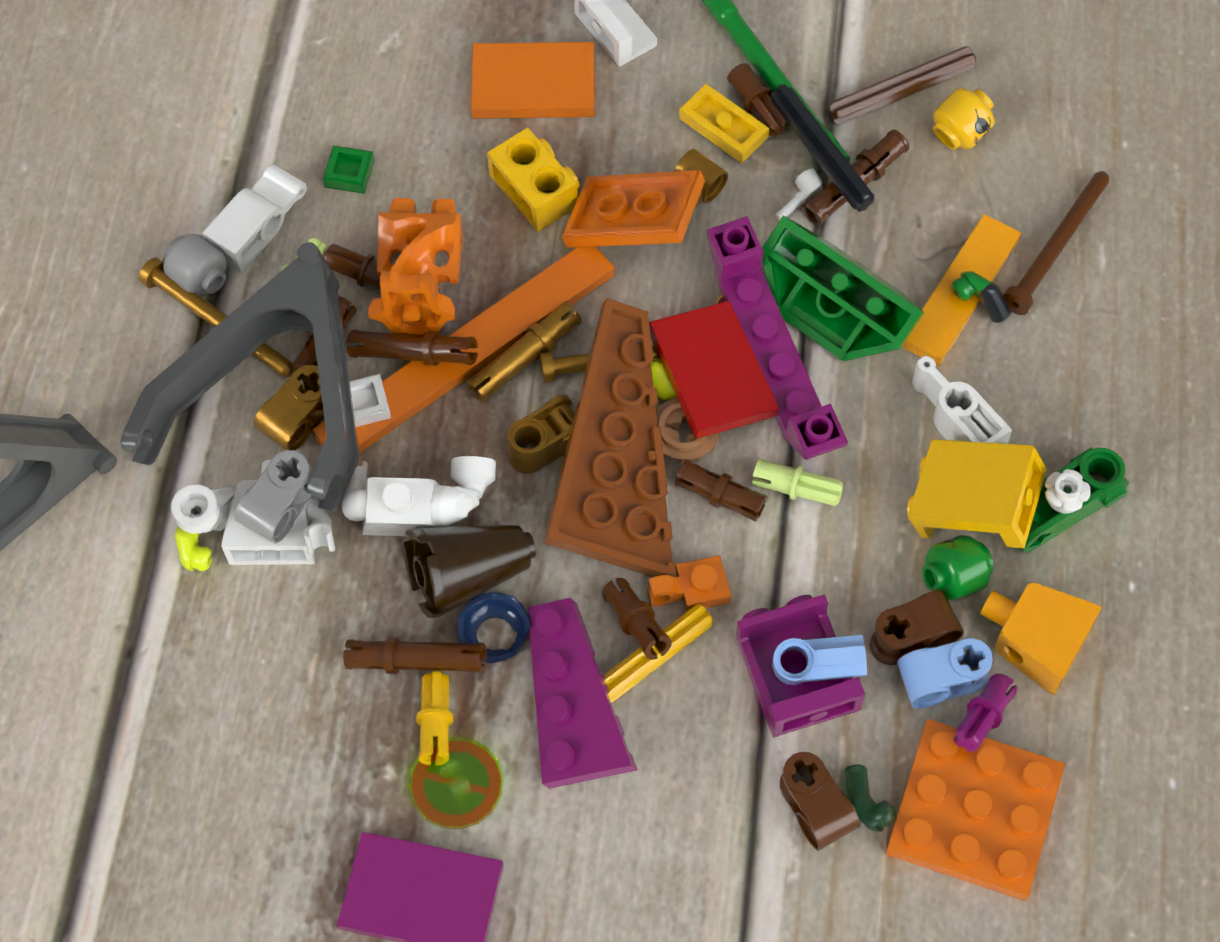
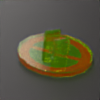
M450 737L448 750L450 760L445 764L435 766V747H433L430 765L421 763L418 756L410 771L409 791L414 807L426 821L440 828L461 830L479 824L493 813L502 797L504 778L498 759L487 746L471 738Z

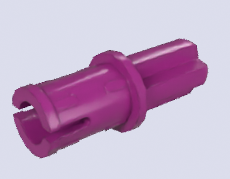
M1001 673L992 675L981 694L969 701L967 715L956 729L954 742L958 747H964L968 752H973L978 749L991 729L999 727L1003 721L1004 709L1017 693L1016 685L1011 686L1006 693L1009 686L1014 682L1012 678Z

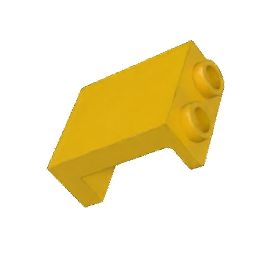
M932 439L927 456H924L920 462V478L915 494L911 495L908 500V519L921 538L930 539L934 528L999 533L1007 547L1025 549L1047 469L1033 445Z

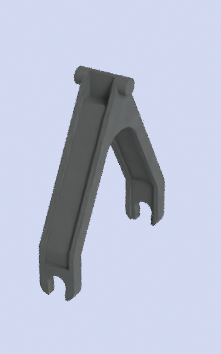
M307 242L301 245L297 251L298 257L145 386L125 426L120 441L122 450L133 453L136 450L132 461L145 465L153 464L159 455L175 418L270 337L288 330H303L314 334L327 437L309 476L306 490L312 497L321 499L318 508L330 511L338 509L356 469L360 455L338 296L340 285L316 244Z
M0 414V459L19 460L11 473L0 482V551L97 470L101 474H106L115 467L117 458L71 414H64L59 419Z

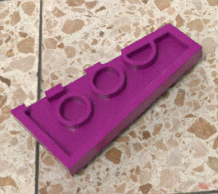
M571 598L528 607L542 784L550 789L637 771L633 755L629 753L623 737L625 733L619 717L615 715L608 693L610 692L604 676L600 674L594 658L595 651L577 603Z

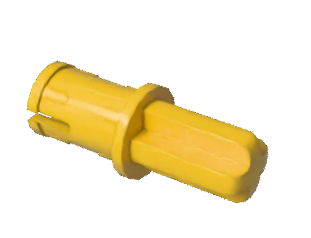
M433 671L432 673L424 674L422 677L421 711L416 715V722L421 726L419 761L426 765L431 764L433 747H435V766L443 765L450 760L448 752L449 725L454 722V716L449 711L450 679L448 675L442 674L441 671Z

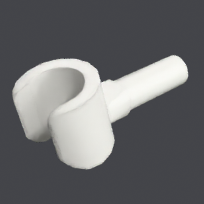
M808 169L797 177L795 184L800 192L795 194L775 214L779 221L782 216L788 217L800 205H803L806 201L809 202L823 190L822 180L814 169Z

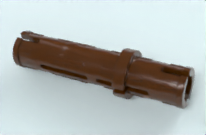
M893 129L870 150L864 149L856 155V162L851 166L866 185L871 180L878 181L885 175V168L909 150V143L903 134ZM831 181L829 185L809 202L802 205V211L812 224L819 226L845 204L847 200Z
M351 330L347 337V342L364 344V346L356 345V347L347 346L348 355L352 358L423 361L426 366H437L440 362L473 365L478 355L475 352H461L460 350L478 348L475 337H445L436 331H427L424 335Z
M387 637L385 641L348 639L345 647L350 648L351 651L344 650L343 652L346 669H384L387 674H398L400 670L483 673L486 666L481 664V662H487V651L484 642H401L399 637Z

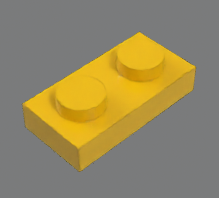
M705 84L679 109L680 120L741 164L769 137V128L708 84Z

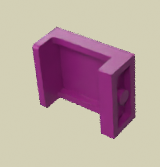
M801 595L790 600L786 606L771 611L767 608L755 609L745 614L737 622L736 640L773 738L858 712L862 709L865 692L859 677L855 679L842 678L787 685L779 681L772 669L774 652L784 640L791 638L810 640L836 637L827 614L829 603L825 595L813 598L811 595ZM786 651L780 658L783 669L790 674L801 673L807 667L806 658L799 651Z

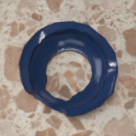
M498 592L483 593L472 599L462 609L457 622V638L460 643H479L477 639L479 626L484 621L492 618L505 620L509 623L512 630L517 633L515 642L507 650H491L486 648L487 662L483 663L492 664L506 661L514 656L523 645L531 628L530 618L523 604L512 595Z

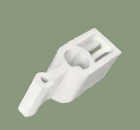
M270 165L252 189L245 188L241 190L205 229L202 233L203 237L222 251L227 258L228 266L242 274L278 233L283 224L285 213L306 193V183L276 165Z
M925 355L917 361L912 380L913 387L917 392L924 393L936 406L933 415L934 425L946 440L1008 444L1012 429L972 386L961 381L949 383L935 368L936 363L929 356Z

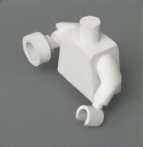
M461 456L451 459L450 478L458 483L459 486H441L435 480L419 478L370 477L367 479L368 463L362 461L361 466H356L344 494L342 511L349 520H363V535L408 536L405 534L406 530L416 527L449 526L468 517V512L479 505V499L482 497L486 487L495 481L496 461L478 456Z
M266 460L262 463L261 474L271 460ZM242 480L237 486H227L215 490H210L208 487L200 484L189 485L179 490L171 502L172 514L177 525L183 531L207 533L212 530L221 531L225 529L221 547L229 565L315 564L314 549L317 547L327 546L329 552L335 551L332 520L325 509L318 508L320 501L315 497L307 503L299 514L287 536L276 544L235 520L234 515L239 501L257 480Z

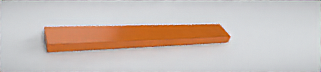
M577 247L447 336L475 337L478 348L460 349L461 352L478 353L476 362L473 365L440 362L437 366H426L423 361L412 360L383 380L382 384L391 418L356 427L359 453L496 359L527 334L526 329L533 322L539 324L559 308L564 301L574 305L615 276V267L596 247ZM325 421L312 429L313 437L321 446H323L327 437Z

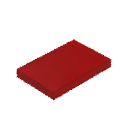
M730 301L649 322L652 342L696 439L777 417L780 408Z

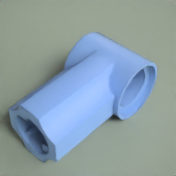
M863 635L810 640L796 638L784 640L778 645L773 655L772 669L774 675L779 681L787 685H798L809 681L867 676ZM796 650L801 652L807 661L806 669L798 674H790L785 671L781 665L780 658L786 651Z

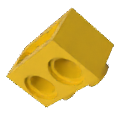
M528 127L487 152L489 176L537 232L573 210L578 199L577 189L580 187L575 173L568 166L562 167L555 159L554 152L549 143L544 138L538 139ZM547 190L554 191V192H552V193H543L544 191H547Z

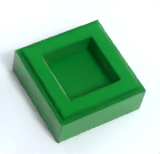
M333 145L323 177L324 187L365 194L375 161L373 152Z

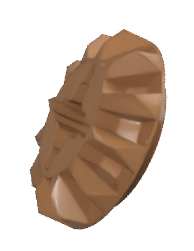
M677 397L664 402L656 409L657 425L661 427L664 456L667 455L674 458L680 464L686 459L698 462L702 456L708 452H713L720 438V433L698 439L691 433L688 435L685 443H682L681 439H679V432L676 430L681 429L682 423H685L686 416Z

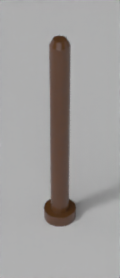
M1100 171L1093 175L1019 284L1007 288L1003 297L1011 312L1017 315L1028 313L1034 303L1031 295L1108 185L1109 175L1106 172Z

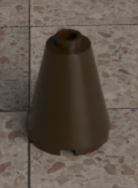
M519 525L416 527L406 530L405 534L411 537L412 540L405 541L403 544L409 582L412 591L421 589L426 601L418 603L427 618L440 617L530 568L531 559L536 556L535 543L531 534L524 532Z

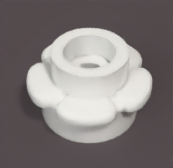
M1066 469L1063 473L1054 472L1047 478L1045 482V487L1047 488L1045 497L1054 510L1060 513H1072L1081 509L1083 502L1089 499L1090 486L1082 480L1083 477L1080 473ZM1069 487L1072 492L1065 493L1063 488Z

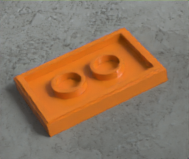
M594 42L473 43L472 119L595 117Z
M700 170L588 176L561 238L567 248L682 243L705 179Z

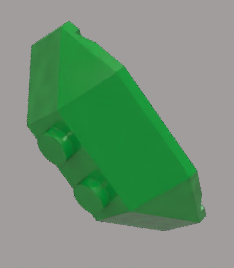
M782 216L762 247L764 252L762 264H764L766 280L783 319L842 361L901 349L925 313L899 289L829 241L786 216Z

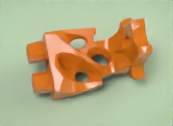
M394 198L389 212H379L377 274L380 278L382 297L372 300L368 308V316L370 319L382 322L393 333L424 335L427 331L439 332L447 321L455 320V307L452 300L441 294L439 284L442 282L458 284L460 279L464 234L461 214L456 213L453 199L437 198L432 201L431 213H416L415 201L410 198ZM442 251L447 253L449 257L448 263L445 266L437 267L435 263L436 255ZM400 252L401 254L394 265H391L392 255Z

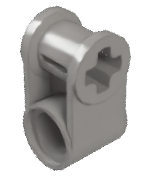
M286 450L275 455L255 484L242 496L235 511V520L274 544L282 541L290 532L299 514L313 498L303 487L307 488V482L311 474L306 457L294 450Z

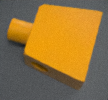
M1032 582L1028 583L1018 602L992 590L980 615L1003 627L994 646L995 651L1047 692L1055 695L1092 629L1102 607Z

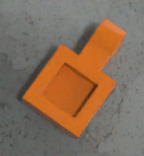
M720 555L676 564L677 577L660 575L648 580L650 588H647L651 607H659L683 600L685 611L687 612L697 604H701L705 608L730 604L732 595Z

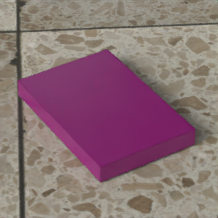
M362 832L337 926L339 930L396 942H486L504 863L502 860Z

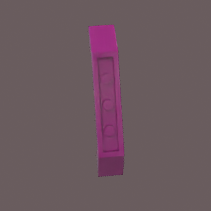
M748 216L707 229V237L719 289L725 302L730 301L780 408L775 418L784 438L805 460L847 446V438L832 405L822 406L764 277L761 270L764 252Z

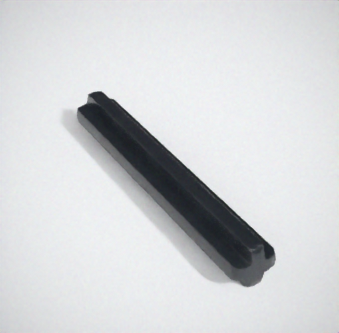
M785 84L778 86L777 90L771 93V102L850 206L859 212L865 211L874 202V194L794 90Z

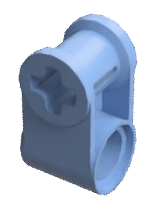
M968 638L935 648H923L912 651L902 656L897 661L911 706L913 708H927L945 700L974 694L982 690L987 683L993 658L992 652L981 640ZM962 662H968L969 666L961 664ZM970 667H971V668H976V667H977V670H976V671H971V670H970Z

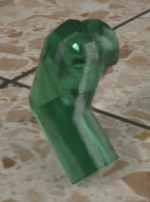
M860 764L846 767L844 769L845 793L853 805L859 820L868 830L881 832L884 827L894 825L896 821L894 806L890 805V802L886 800L876 804L870 796L867 767Z

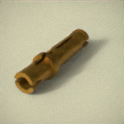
M564 301L559 308L539 324L533 322L527 327V334L472 378L466 380L469 390L473 393L486 382L477 391L478 394L475 397L482 403L487 401V398L538 358L540 353L552 352L557 341L576 326L582 324V318L579 313L575 311L566 320L562 321L574 308L569 302Z

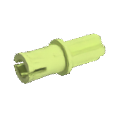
M759 458L753 473V477L756 478H753L752 486L788 494L791 500H796L798 496L836 506L839 504L843 493V482L806 472L802 465L793 468Z

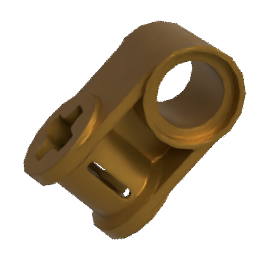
M305 365L294 371L292 376L275 395L261 406L254 418V427L285 450L296 451L309 437L312 429L324 418L318 366Z
M564 394L552 398L541 408L515 421L510 426L508 431V460L516 471L532 474L565 455L575 412L571 408L572 401L568 395ZM523 443H532L535 444L536 447L532 449H524L519 447V445Z

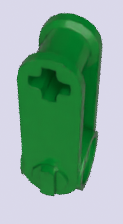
M1091 447L1071 459L1068 465L1056 471L1059 473H1063L1066 469L1077 471L1082 475V480L1090 486L1089 499L1083 502L1081 509L1072 513H1060L1049 505L1045 497V492L1047 491L1045 482L1047 478L1044 479L1025 549L1020 548L1023 553L1035 550L1104 506L1107 508L1127 495L1128 491L1126 488L1129 485V481L1124 477L1125 464L1116 452L1107 448L1098 447L1093 449ZM1099 473L1107 478L1108 481L1098 482L1090 474ZM1069 487L1063 488L1065 493L1072 492Z

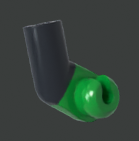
M974 271L960 273L961 277L952 282V290L962 301L970 299L973 294L978 297L992 322L999 323L1010 316L1011 310L995 283Z

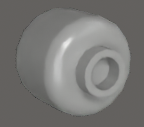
M190 234L179 236L166 247L163 254L164 273L185 291L196 293L202 297L208 293L213 294L224 285L226 281L227 258L222 251L202 235Z

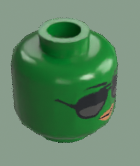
M959 535L937 543L928 549L924 558L922 577L924 583L931 591L941 590L948 601H956L987 587L993 571V559L990 551L982 542H978L971 536Z

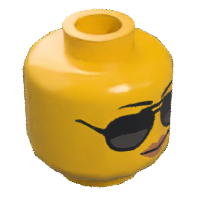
M958 88L935 109L933 113L935 125L932 127V130L936 137L951 150H957L958 148L963 150L972 149L994 126L995 118L991 111L994 104L979 89H975L972 92L965 88Z

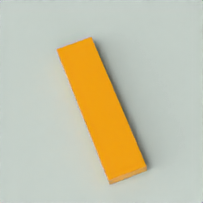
M984 214L923 307L924 315L902 348L921 358L925 355L934 359L937 366H940L981 302L974 294L970 299L962 301L952 290V282L961 277L960 273L966 271H974L993 282L1020 241L1022 232Z

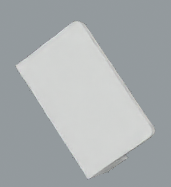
M574 0L575 15L618 67L657 46V37L626 0Z

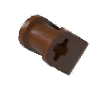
M935 590L923 594L913 601L882 612L876 620L875 632L870 640V650L879 662L887 665H897V661L902 656L912 651L923 648H935L957 642L963 636L964 630L944 592Z
M799 752L787 759L780 777L779 788L782 796L795 814L805 837L814 849L819 851L860 827V820L853 805L839 789L823 761L818 756L810 752ZM798 772L801 777L810 775L812 777L810 785L807 786L804 781L795 783L793 781L795 773Z

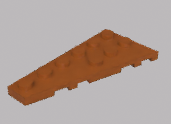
M606 298L601 307L543 543L651 577L660 575L677 577L676 563L672 562L670 541L673 539L671 522H668L665 498L668 494L661 427L657 425L656 416L658 398L657 389L653 388L651 370L653 353L648 311Z

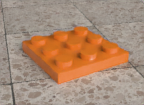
M927 719L885 855L1026 901L1033 884L1065 763L986 737L977 750L968 752L964 747H958L954 742L957 728Z

